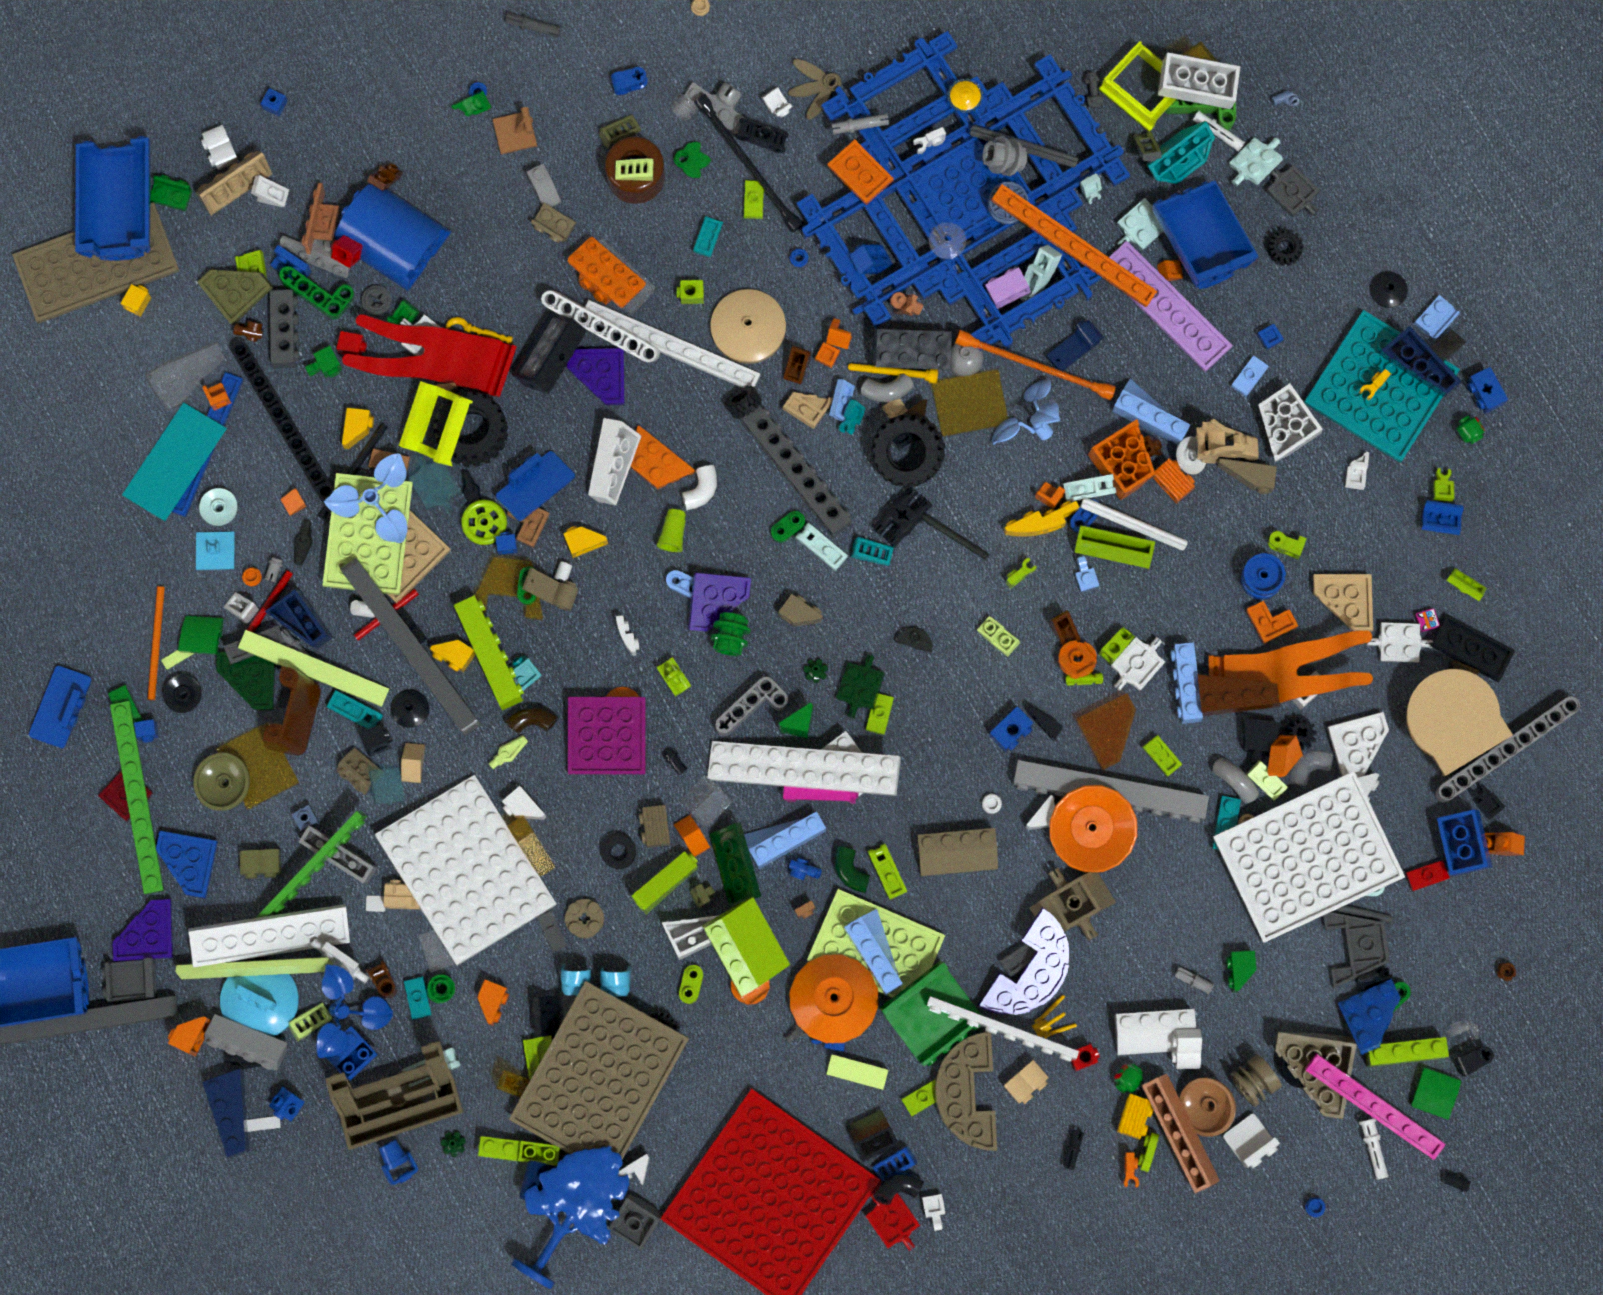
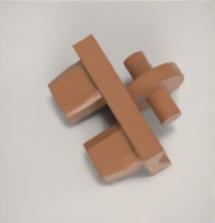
M898 292L894 293L890 299L891 305L896 308L894 313L897 315H919L924 306L916 301L918 296L914 294L904 295Z

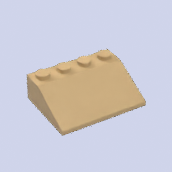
M251 152L241 162L231 165L228 171L216 175L213 181L200 186L195 193L208 213L213 215L253 187L255 176L260 175L267 178L272 175V172L262 152Z

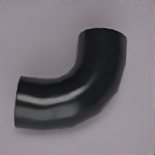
M905 1172L893 1173L882 1179L873 1194V1198L884 1205H890L898 1192H903L916 1198L924 1181Z

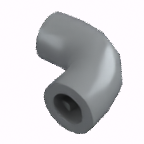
M900 374L889 383H879L872 379H867L862 385L861 395L877 402H891L905 396L913 388L914 384L905 374Z
M1220 758L1214 763V774L1227 782L1243 802L1250 803L1258 797L1259 790L1251 779L1235 764L1226 758Z

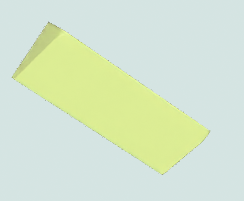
M831 1055L826 1075L883 1090L888 1070Z

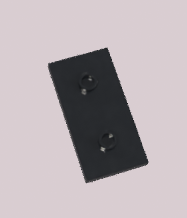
M1448 614L1445 616L1430 647L1458 662L1479 670V673L1498 683L1501 681L1515 652L1510 647Z

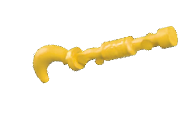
M453 317L446 323V329H449L454 324H459L463 326L467 333L471 331L477 332V335L482 334L488 338L507 341L506 343L512 344L513 341L511 336L506 337L491 330L472 327V324H468L461 317Z

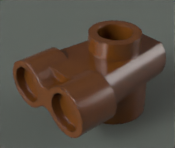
M248 320L246 326L236 322L233 334L246 336V340L257 342L263 336V323Z

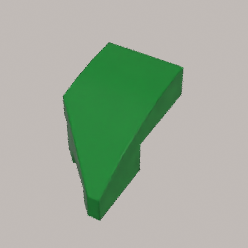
M483 91L451 106L455 110L458 108L465 112L467 117L472 114L477 115L492 108Z

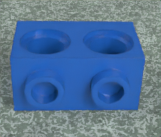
M860 244L850 254L859 274H880L892 265L883 245Z

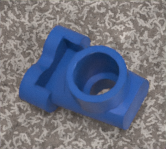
M797 858V861L791 860L789 864L791 869L790 876L804 880L806 875L819 879L822 869L811 865L808 866V861Z

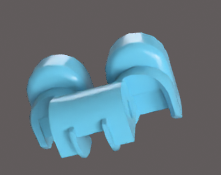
M563 964L561 967V990L565 995L577 996L585 981H591V968L584 971L566 970V964ZM628 966L627 970L623 972H608L601 968V989L615 997L627 996L631 984V966Z

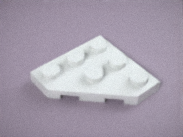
M1384 712L1327 727L1341 776H1345L1355 771L1358 778L1365 775L1389 731Z

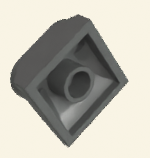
M629 1195L619 1210L620 1217L613 1220L608 1230H611V1232L642 1251L662 1216L657 1209L645 1201Z

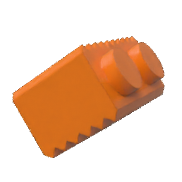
M1170 458L1155 470V475L1152 477L1176 504L1195 488L1193 478L1189 474L1185 475L1181 471L1176 460L1172 461Z

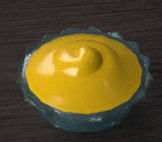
M961 78L959 81H954L947 92L950 106L962 113H970L976 110L984 99L981 86L969 78L965 80Z

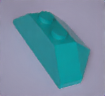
M1204 121L1185 128L1159 147L1162 158L1147 164L1156 181L1178 184L1207 161L1212 142L1215 139L1208 123Z

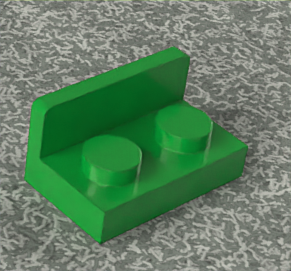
M160 175V177L154 176L153 181L155 183L150 195V202L186 212L192 194L189 184L182 180L172 181L164 175Z

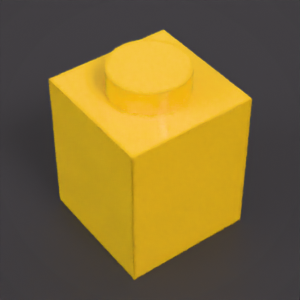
M131 284L120 304L125 310L141 317L151 296L145 287L141 285L136 287Z

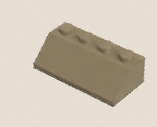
M995 828L917 836L921 876L998 869Z

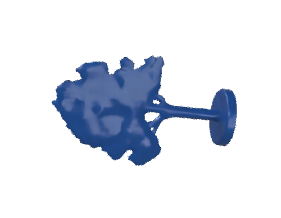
M611 1146L600 1149H584L567 1154L563 1160L558 1162L557 1168L540 1173L539 1180L543 1189L539 1191L535 1185L527 1189L524 1195L527 1211L531 1215H547L554 1223V1231L534 1266H530L518 1258H514L511 1263L512 1266L543 1286L552 1289L555 1282L541 1273L564 1235L579 1230L582 1234L597 1240L599 1244H607L608 1239L611 1238V1230H607L606 1219L613 1221L620 1217L619 1211L612 1209L611 1199H624L630 1185L629 1175L618 1176L619 1168L623 1164L619 1153L612 1152ZM560 1211L567 1214L562 1224H559L558 1212ZM573 1223L574 1226L570 1229L569 1226Z

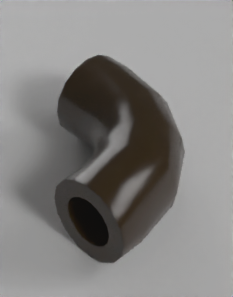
M530 706L517 710L508 717L505 723L517 734H520L523 729L531 725L538 726L548 732L555 725L559 717L545 708Z

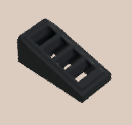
M1030 706L1027 713L1049 738L1055 741L1063 726L1033 706Z

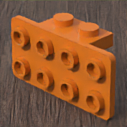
M593 237L588 238L567 260L580 273L578 280L580 286L590 291L597 301L605 305L612 300L617 306L623 308L646 284L644 280Z

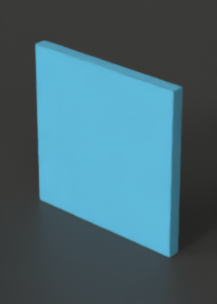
M196 532V570L234 569L235 532Z

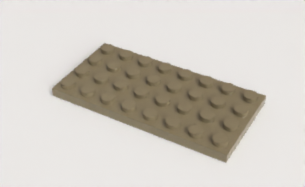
M154 202L150 204V252H144L143 257L131 260L107 261L100 260V257L92 255V258L82 256L75 252V232L12 254L38 324L126 292L131 284L136 287L138 285L142 286L180 272Z

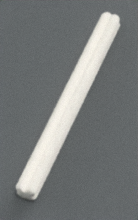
M1084 498L1081 503V508L1177 549L1185 550L1188 541L1088 498Z

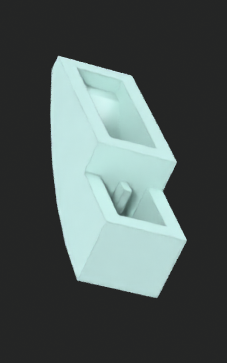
M1049 245L1039 248L1034 263L1028 266L1024 276L1029 285L1030 293L1019 298L1020 300L1025 302L1044 290L1062 257L1061 253Z

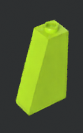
M684 851L631 896L633 901L647 915L698 869L696 865L697 859L691 853L687 855Z

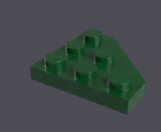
M218 652L216 671L253 710L274 711L275 663L258 656H253L230 665L226 652Z

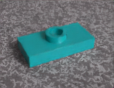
M705 216L693 249L694 253L711 258L723 226L722 221Z
M424 977L404 981L412 1020L432 1016Z

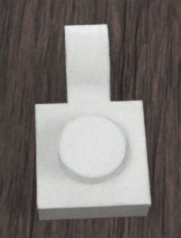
M944 128L926 134L925 137L916 138L913 144H921L923 146L917 149V153H924L927 146L933 145L935 147L942 144L946 137Z
M942 1194L923 1197L922 1201L926 1218L932 1217L934 1231L942 1230L940 1215L945 1214Z

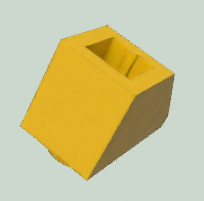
M459 640L430 647V651L433 653L432 657L440 662L442 660L449 663L448 667L455 672L460 670L464 673L476 655L474 649Z

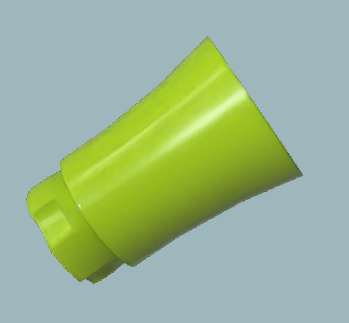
M677 509L668 510L660 538L657 542L658 548L669 552L683 551V535L686 523L684 511Z

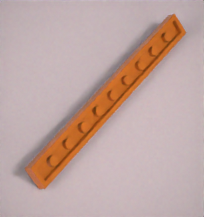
M1001 184L990 200L1145 308L1155 296L1157 290L1005 185Z

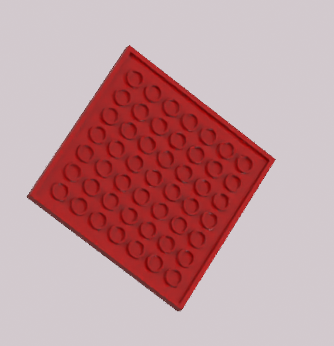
M751 1089L662 1215L661 1220L765 1295H802L881 1180Z

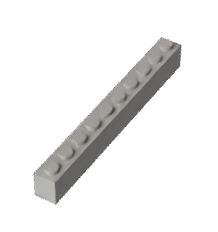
M1021 760L1017 761L1013 786H1017L1016 789L1028 791V789H1033L1038 794L1047 795V792L1055 793V797L1063 798L1068 792L1083 785H1103L1118 791L1130 802L1134 812L1142 813L1145 810L1150 811V814L1154 816L1166 814L1169 815V818L1181 820L1182 817L1187 818L1191 823H1200L1206 817L1209 796Z

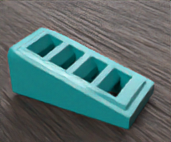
M857 537L853 542L850 557L889 566L894 547ZM860 545H863L862 551H861V553H860V552H859ZM867 547H871L869 555L866 554ZM875 548L878 549L876 557H874ZM885 550V557L881 559L882 551Z

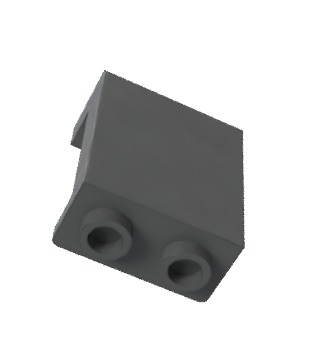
M144 958V960L105 962V967H102L103 979H106V986L103 987V996L107 998L108 1002L157 999L155 959Z

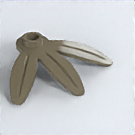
M794 59L793 64L801 73L817 81L799 85L788 92V95L792 97H808L819 93L807 112L806 118L810 120L822 111L821 104L829 100L831 92L836 91V88L841 86L842 81L840 76L835 73L826 75L815 65L803 60ZM835 80L836 83L833 86H831L830 82Z

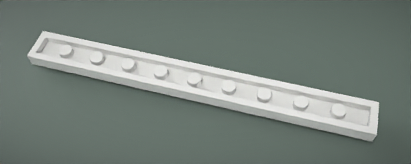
M588 300L585 306L655 345L660 353L739 387L745 388L747 385H752L755 388L760 378V373L595 302ZM583 312L581 319L587 321L588 314ZM599 321L597 323V326L605 328V325L602 321ZM618 330L614 332L621 336V333Z

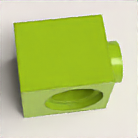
M680 280V287H677V298H681V304H704L703 280ZM688 289L695 291L693 295H687L685 292Z

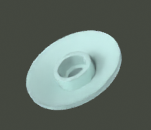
M222 488L212 489L205 493L199 504L202 518L207 523L215 526L225 525L232 521L238 509L237 500L234 495ZM223 506L222 511L218 512L216 510L217 507Z

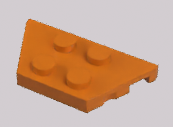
M641 426L637 427L636 432L641 435V439L630 468L656 489L665 487L669 483H674L680 480V478L695 473V469Z

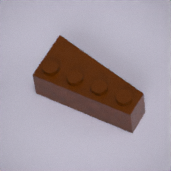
M1197 674L1203 716L1281 707L1279 689L1275 683Z

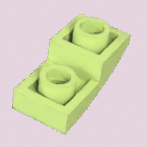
M990 616L977 629L986 640L1007 657L1020 644L1016 637L1006 631L1004 626Z

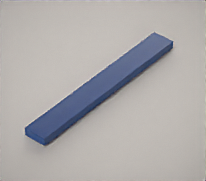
M227 372L224 373L221 383L227 392L231 404L215 411L210 407L207 417L222 426H225L243 383V378ZM214 449L172 510V513L183 517L187 516Z

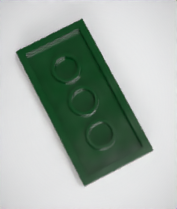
M741 822L711 833V842L730 908L739 905L751 897L754 899L762 897Z

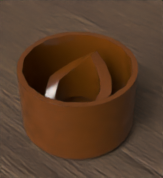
M626 137L616 142L607 153L605 159L607 183L612 193L618 199L631 204H641L652 200L662 190L665 182L664 160L659 148L653 142L643 137ZM631 156H638L641 159H653V181L615 180L616 161L627 160ZM621 166V174H625L624 166Z

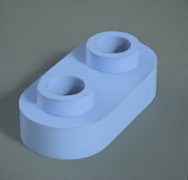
M678 570L669 572L666 577L667 586L671 590L691 598L692 592L689 589L693 586V577ZM677 578L679 579V583L674 584L672 580Z

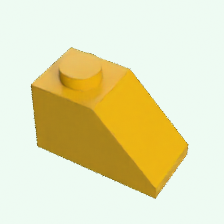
M347 408L342 439L344 449L348 450L369 434L370 428L374 426V417L370 410Z
M577 526L567 529L566 533H563L573 558L608 544L606 536L584 527L577 528Z

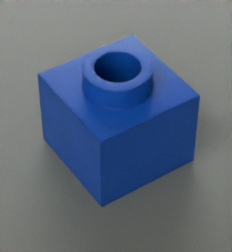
M269 88L261 102L262 109L280 116L288 100L285 95Z
M503 532L500 533V536H496L499 555L518 553L515 534Z
M153 719L134 723L136 738L139 741L148 743L154 741V738H159L157 722Z

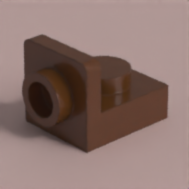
M1151 435L1144 437V444L1149 456L1162 455L1160 440Z

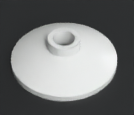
M1196 437L1184 438L1178 444L1176 451L1177 462L1180 468L1185 473L1191 475L1200 473L1206 463H1202V459L1197 460L1198 441Z

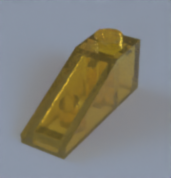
M524 816L507 825L539 877L555 868Z

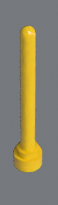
M855 363L848 365L850 371L896 376L905 374L908 377L923 378L925 381L937 384L938 369L920 371L872 367V365Z

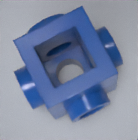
M282 1086L277 1095L273 1097L269 1107L274 1110L273 1115L280 1120L286 1118L292 1121L305 1102Z

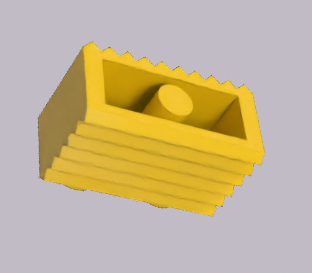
M1128 1094L1117 1133L1138 1140L1141 1139V1136L1145 1137L1148 1130V1125H1145L1147 1117L1151 1118L1154 1110L1148 1099Z

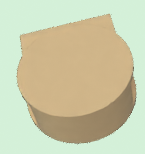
M1448 669L1428 676L1416 687L1407 705L1406 722L1410 736L1424 753L1432 757L1444 777L1513 736L1500 715L1499 703L1492 688L1482 678L1465 670Z

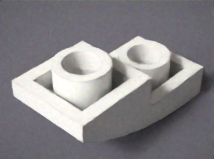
M616 616L622 641L632 656H636V650H639L638 638L634 639L633 633L626 634V632H629L628 621H624V616Z

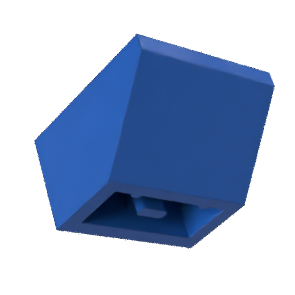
M352 1026L345 1031L348 1038L345 1050L336 1056L326 1057L340 1073H345L349 1082L378 1055Z

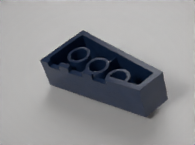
M1411 326L1407 327L1380 352L1382 357L1444 398L1461 383V380Z
M237 1069L202 1082L226 1156L233 1158L249 1152L244 1070Z

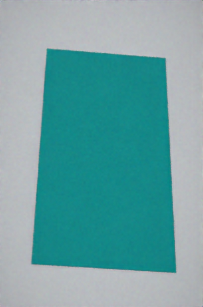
M183 402L122 496L166 521L227 428Z

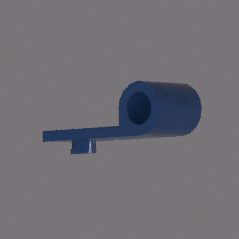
M1090 320L1079 322L1076 325L1077 330L1075 333L1046 355L1057 370L1063 372L1103 340L1104 336Z

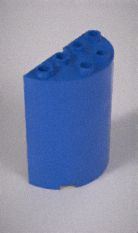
M1205 181L1195 189L1192 187L1183 191V195L1175 193L1165 201L1160 199L1153 203L1152 212L1196 289L1198 287L1199 289H1205L1234 276L1233 272L1239 268L1245 269L1259 257L1216 181L1210 183Z
M369 183L362 191L358 190L353 196L352 203L343 209V217L335 229L334 236L335 240H339L345 235L362 244L360 260L409 291L427 267L428 261L435 256L449 237L451 231L388 189L382 191Z
M77 937L0 949V1028L83 1015L88 1012L86 1006L89 1005L88 976L85 960H81L82 948Z

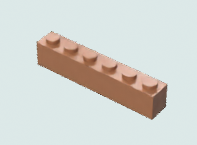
M1167 1073L1142 1085L1194 1193L1219 1182L1220 1180Z

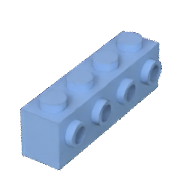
M1194 642L1175 644L1173 650H1171L1172 662L1175 661L1173 678L1177 680L1178 688H1175L1176 699H1179L1180 706L1177 707L1178 718H1181L1182 724L1201 722L1203 715Z

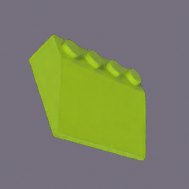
M753 897L701 925L741 997L758 988L790 965Z

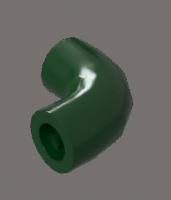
M838 846L835 854V870L838 878L845 886L855 891L866 893L870 874L862 873L855 868L854 858L856 850Z

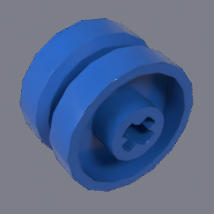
M1262 553L1248 560L1241 572L1240 581L1247 595L1254 599L1265 600L1278 593L1285 581L1286 572L1279 558L1272 554Z

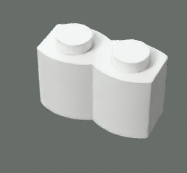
M223 125L202 133L204 139L201 142L204 149H209L211 155L208 158L212 166L216 165L217 169L220 170L239 162Z
M1177 1029L1176 1036L1172 1037L1173 1048H1175V1051L1171 1053L1172 1063L1176 1064V1069H1200L1201 1030Z

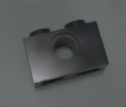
M380 724L359 733L364 748L370 757L392 748L390 745L393 742L387 728L383 729Z

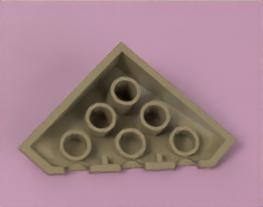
M1278 1031L1275 1051L1279 1057L1282 1056L1287 1062V1068L1295 1078H1299L1304 1085L1303 1089L1310 1099L1315 1100L1319 1105V1111L1323 1116L1343 1119L1347 1099L1307 1072L1305 1068L1315 1054L1318 1053L1351 1077L1357 1045L1354 1038L1334 1034Z

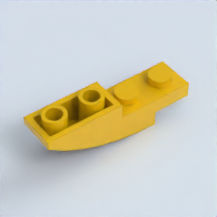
M1067 501L1060 506V509L1056 511L1051 509L1043 514L1044 517L1041 516L1039 511L1035 513L1030 511L1023 515V519L1019 521L1014 519L1008 522L1004 528V533L1009 536L1026 537L1056 531L1065 527L1066 521L1064 518L1076 513L1080 507L1077 501L1072 503Z

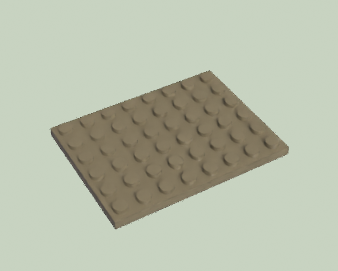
M585 981L509 1120L570 1154L584 1149L591 1150L611 1146L612 1152L619 1153L623 1159L689 1037L592 983Z

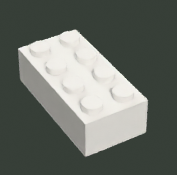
M1167 53L1162 62L1158 95L1231 109L1236 102L1240 66Z

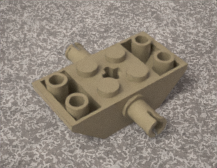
M1059 868L1048 873L1057 889L1029 908L1034 917L1037 916L1043 907L1055 917L1064 933L1075 926H1080L1087 941L1097 937L1098 933L1090 922L1091 917L1116 903L1098 872H1089L1069 883L1066 882ZM1070 900L1073 902L1077 901L1078 904L1075 909L1069 906Z

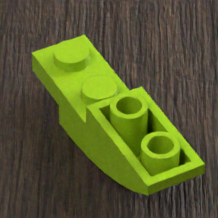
M480 1136L477 1156L526 1163L529 1160L557 1166L560 1148L549 1144Z

